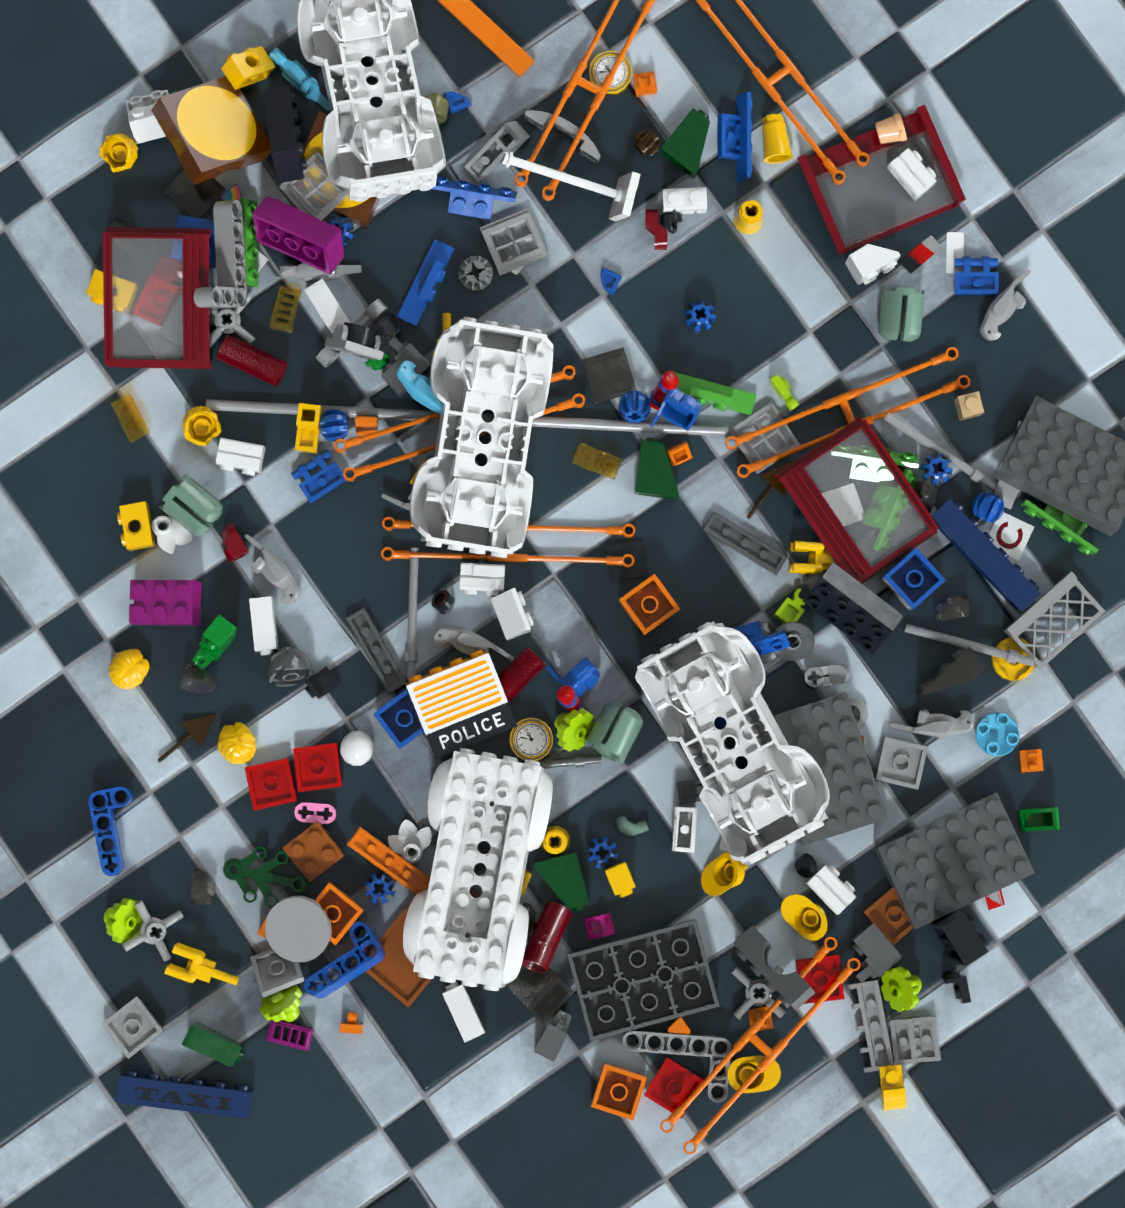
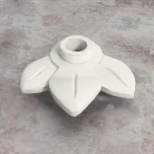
M158 516L152 522L151 528L157 536V544L167 553L173 554L176 545H187L193 541L190 532L170 516ZM159 525H165L167 528L160 530Z
M406 819L399 828V835L388 836L389 847L396 853L401 854L410 863H416L422 858L423 850L431 843L430 827H425L418 831L417 827ZM409 848L416 850L415 856H409Z

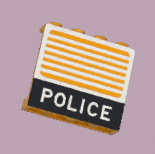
M477 650L471 653V657L462 660V658H457L450 661V666L443 669L441 666L429 670L430 674L421 677V674L408 678L409 682L405 683L435 759L517 727L487 651Z

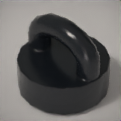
M681 213L660 216L661 224H667V229L671 234L677 232V223L683 222Z
M441 590L434 595L431 604L439 613L446 614L453 608L455 599L447 590Z
M808 853L803 854L795 861V869L802 877L809 878L817 871V863Z

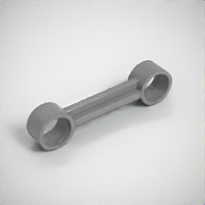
M377 299L353 324L369 327L387 312L388 307L380 299ZM325 347L316 356V359L326 368L339 357L341 351Z

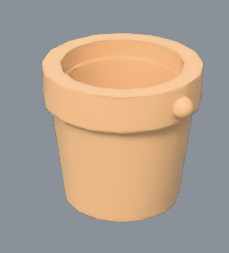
M900 113L875 123L880 144L907 140Z

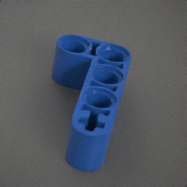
M115 787L96 791L89 797V808L100 865L103 873L107 876L119 875L124 869L114 809L127 806L132 802L133 793L127 787ZM121 790L127 794V799L123 803L117 800V793ZM98 795H102L105 798V804L102 807H98L95 804V799ZM104 816L109 819V826L106 829L101 828L99 825L100 819ZM107 838H110L114 843L110 851L106 850L103 846ZM116 852V856H111L112 862L118 865V867L114 868L113 872V869L108 868V865L111 864V857L106 858L105 854Z
M363 922L353 923L349 929V934L356 947L308 977L304 983V989L307 994L318 999L325 998L384 959V947L371 926ZM365 928V935L359 938V932ZM372 947H375L376 952L370 957L369 951ZM357 959V965L351 969V962ZM338 970V978L333 980L332 975Z

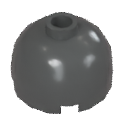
M292 647L281 648L269 660V682L272 683L274 681L275 686L287 687L299 684L297 680L304 678L306 681L312 677V667L309 658L302 651L292 649Z

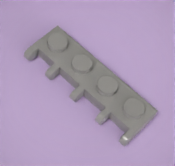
M878 979L848 984V989L857 988L859 1003L851 1004L852 1009L861 1008L864 1025H858L855 1028L856 1031L865 1030L868 1045L867 1047L859 1048L860 1053L869 1052L871 1066L863 1068L864 1073L878 1071V1066L894 1065Z

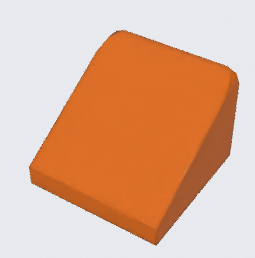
M372 416L355 417L356 434L364 436L377 432L378 418Z

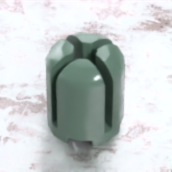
M882 286L878 324L879 335L887 340L895 341L898 339L903 297L900 341L911 342L919 338L922 327L925 290H922L921 294L915 293L916 288L895 287L892 288V291H885L886 286Z
M184 474L182 477L185 480L180 485L172 486L162 499L165 504L160 505L159 508L192 535L200 536L207 533L213 527L215 520L217 521L220 518L223 506L221 501L189 475Z
M608 702L604 705L584 745L589 747L591 744V747L595 748L598 754L614 762L618 758L620 759L619 762L623 765L643 726V719L638 712L630 707H624L622 703Z

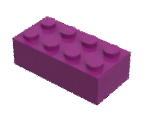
M266 196L252 213L256 238L259 243L329 275L344 258L341 229L334 224H328L316 216L308 215L296 207L288 206L282 201Z

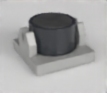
M344 322V325L338 324L332 338H326L325 346L360 358L382 360L384 352L379 351L381 344L380 336L375 335L376 331L353 323Z

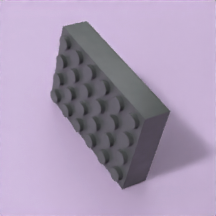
M1035 396L1029 403L994 477L1111 537L1118 531L1125 517V441Z
M846 692L773 716L788 745L804 749L817 762L829 788L830 799L825 810L828 818L823 821L824 826L808 834L807 830L803 831L805 836L800 838L803 846L888 819Z
M997 792L984 796L874 848L912 929H918L1035 873Z
M696 919L567 953L590 1041L719 1007Z

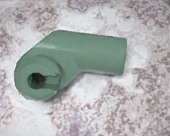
M620 816L616 820L617 829L628 836H634L649 830L645 820L636 824L627 821L625 816Z

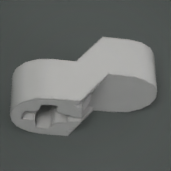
M844 664L813 667L805 673V682L811 687L841 684L850 678V669Z

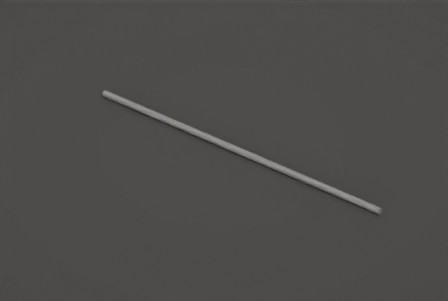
M206 400V407L214 411L297 415L299 404ZM321 405L322 414L330 409H339L347 417L352 418L372 416L378 419L414 420L435 413L429 410ZM482 413L481 417L483 421L489 423L493 421L494 414ZM540 416L532 421V427L728 437L729 426L693 424L687 431L675 424L656 422L652 428L650 427L652 422L645 421L630 423L626 420ZM435 418L429 421L439 422L440 419Z

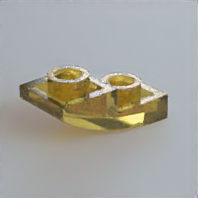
M131 393L110 403L130 443L150 433Z
M579 443L571 463L614 480L622 459L607 452L599 451L584 443Z

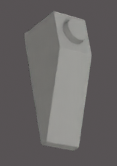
M516 120L508 122L464 168L477 183H480L501 165L504 151L514 153L530 136Z

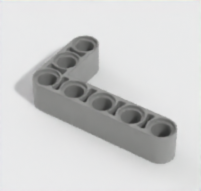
M237 199L217 201L213 207L217 286L196 288L194 302L199 308L226 309L244 307L247 303L242 205Z
M638 1029L627 1031L622 1036L624 1047L630 1051L709 1057L708 1075L713 1071V1067L720 1063L731 1051L729 1041L722 1036L684 1035ZM630 1034L638 1037V1043L634 1046L626 1043V1038ZM658 1036L660 1038L659 1046L650 1047L648 1045L649 1038ZM673 1038H680L682 1040V1046L679 1049L671 1048L670 1042ZM697 1039L704 1041V1048L700 1051H695L692 1048L693 1042ZM719 1041L726 1043V1050L722 1053H718L714 1049L715 1044ZM730 1060L726 1063L724 1072L721 1075H716L707 1085V1094L713 1102L719 1103L727 1098L729 1083L727 1074ZM715 1086L723 1088V1094L719 1097L711 1095V1090Z

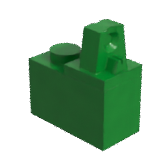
M218 615L203 633L202 641L199 643V650L192 662L203 670L213 660L217 661L236 638L237 627L221 615Z

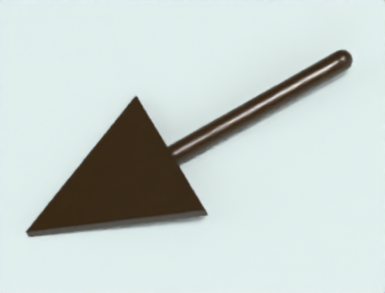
M792 461L760 476L770 486L749 512L747 519L753 516L773 488L782 495H786V488L781 482H777L774 475L790 465Z
M216 714L180 722L189 734L158 758V762H162L191 737L202 747Z

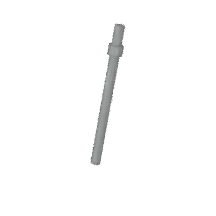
M888 412L884 417L885 421L934 453L942 454L943 459L946 460L948 457L952 465L968 474L969 478L974 482H980L992 491L997 486V483L985 476L982 470L977 467L973 468L891 413Z
M410 548V552H419V548ZM410 557L407 652H405L404 661H406V679L415 676V662L418 660V653L416 652L419 558Z
M906 624L905 632L1003 658L1007 660L1006 662L1013 664L1018 662L1032 667L1035 658L1018 654V651L1012 649L1007 651Z

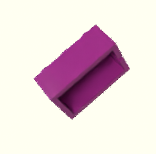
M130 580V600H134V604H129V624L200 626L202 582L195 580Z

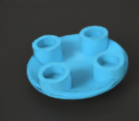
M991 713L984 716L977 724L975 738L978 746L985 753L991 756H1004L1010 753L1018 744L1019 730L1015 721L1007 714Z

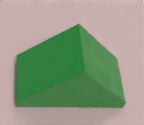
M1058 807L1019 810L1021 832L1060 829Z

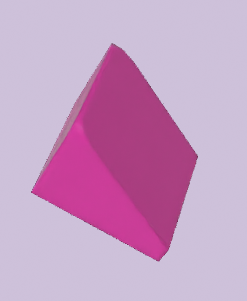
M610 913L584 918L589 940L615 934Z

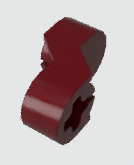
M645 209V229L654 235V250H667L668 231L658 224V209Z

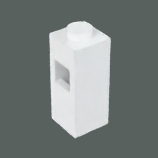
M323 278L304 290L332 336L338 324L350 323Z
M273 597L251 598L249 602L255 652H260L261 656L273 655V650H279Z
M457 982L446 986L443 996L464 1042L484 1034V1027L465 986L462 984L458 985Z

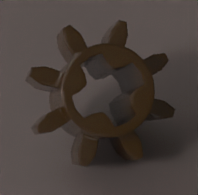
M642 129L635 136L637 142L634 146L643 156H646L648 153L653 156L659 151L660 147L658 144L661 141L652 130L645 132Z

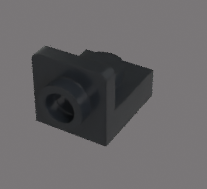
M326 666L312 678L305 681L307 684L305 690L312 699L316 696L320 700L337 687L340 682Z
M959 971L947 973V978H942L944 984L956 982L957 986H953L955 999H959L962 1004L970 1003L971 998L966 975H960Z

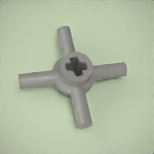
M247 294V303H246V305H247V304L250 302V300L252 299L248 294ZM245 306L226 309L210 308V312L215 315L214 321L216 325L215 330L210 334V348L223 333L231 334L235 332L250 345L254 342L255 337L240 326L241 318L239 314ZM231 316L230 319L232 320V323L230 325L228 323L224 325L225 322L223 319L225 317L229 319V317Z
M142 900L137 901L134 905L143 923L140 927V934L122 944L124 950L127 952L145 941L148 944L156 945L163 961L171 959L163 939L166 935V928L184 918L182 912L179 910L160 920L150 916ZM155 927V933L153 935L150 934L152 932L151 928Z
M777 965L773 972L782 974L784 970ZM738 967L731 972L746 986L745 995L747 999L733 1013L739 1020L753 1005H766L769 1008L775 1002L771 998L772 991L764 984L766 978L764 980H751ZM756 987L758 989L763 987L764 990L762 992L764 995L762 997L753 996L755 994L753 990ZM780 1006L773 1011L779 1018L786 1013Z

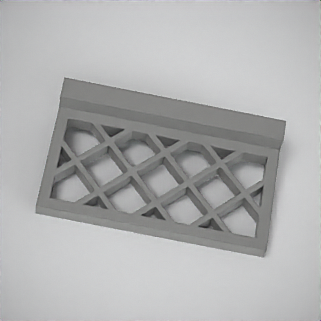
M1071 571L1012 622L1004 632L1014 640L1027 656L1035 658L1034 664L1039 669H1042L1099 618L1105 610L1080 584L1075 574ZM1074 586L1081 592L1080 601L1069 600V590ZM1065 595V600H1059ZM1056 602L1065 603L1064 615H1052L1053 605ZM1068 603L1080 604V616H1068ZM1084 604H1092L1098 612L1092 617H1083ZM1039 617H1049L1048 630L1036 629V622ZM1052 618H1064V631L1052 630ZM1068 618L1079 619V629L1077 631H1067ZM1033 623V629H1027ZM1024 631L1032 632V644H1024L1018 636ZM1036 632L1048 633L1047 645L1035 644ZM1051 633L1063 634V643L1060 646L1051 645ZM1035 647L1047 648V658L1042 662L1035 657Z

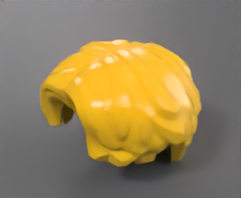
M115 133L105 138L98 154L104 161L110 164L112 172L115 173L130 169L138 157V147L129 135Z
M206 406L192 407L183 417L181 424L185 439L193 444L208 446L213 437L221 434V426L217 414Z
M138 649L118 652L114 654L108 666L109 677L118 688L123 690L133 689L142 684L149 670V662L147 659H143L142 653Z
M236 722L234 726L225 725L222 727L217 744L218 752H220L225 760L232 764H243L250 761L257 749L256 737L251 733L250 729L241 722Z

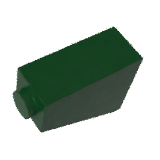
M694 108L664 143L660 151L663 156L693 179L696 178L710 124L709 116L700 109L697 111Z
M646 438V441L642 440L634 494L678 500L679 492L664 443H659V439Z
M576 852L533 863L534 868L567 909L573 908V912L586 909L585 905L590 904Z
M198 1021L191 1025L181 1044L230 1067L234 1066L235 1063L239 1064L245 1054L242 1051L244 1045Z

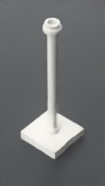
M504 151L501 158V164L504 167L509 168L510 165L612 197L613 202L608 218L610 220L619 221L629 217L631 214L641 175L639 173L631 172L619 177L616 189L514 157L511 151Z

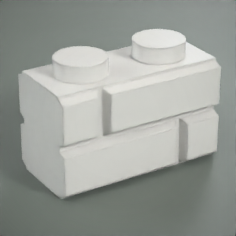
M908 148L894 159L887 169L913 200L916 201L933 187L937 180L935 179V172L930 167L926 168L921 163L922 157L919 153Z
M706 187L663 189V215L671 213H706Z
M220 438L216 464L221 466L220 470L233 472L235 468L242 470V474L255 476V472L261 473L265 447L264 445Z
M461 563L460 590H464L465 595H477V591L486 592V596H497L499 592L504 593L505 565Z
M674 807L671 851L694 853L697 808Z
M822 865L805 883L836 915H839L856 898L853 894L855 889L848 881L843 883L838 878L840 873L832 865L829 867Z

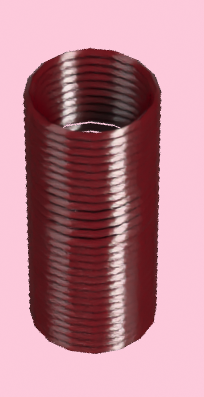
M230 335L225 337L217 354V360L253 377L255 376V378L261 379L275 387L280 383L287 367V361H283L279 357L277 358Z
M526 647L522 653L518 654L517 658L511 661L508 667L504 668L503 672L498 675L508 703L527 686L530 680L532 681L546 667V664L529 647Z
M547 902L524 952L522 964L526 968L538 973L547 972L572 914L565 906L555 902Z

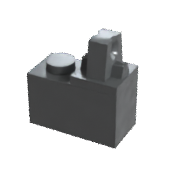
M394 336L388 341V344L395 351L392 356L396 362L394 364L390 362L382 370L383 374L381 377L401 397L407 390L396 376V371L400 364L404 361H412L416 365L414 368L415 374L423 376L431 369V365L411 343L405 342L401 344Z
M872 922L851 939L855 943L852 946L853 949L860 956L865 955L860 963L863 968L855 974V977L861 983L869 976L872 979L877 976L880 977L902 958L900 953Z
M559 1010L551 1023L548 1022L534 1048V1052L554 1062L568 1035L567 1029L572 1016Z

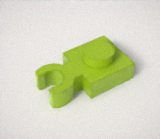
M778 374L772 377L769 381L770 385L791 412L799 404L790 394L788 381L784 377L780 378Z
M799 588L794 592L793 601L787 597L773 616L782 623L797 622L805 611L800 607L805 605V603L798 596L802 589Z

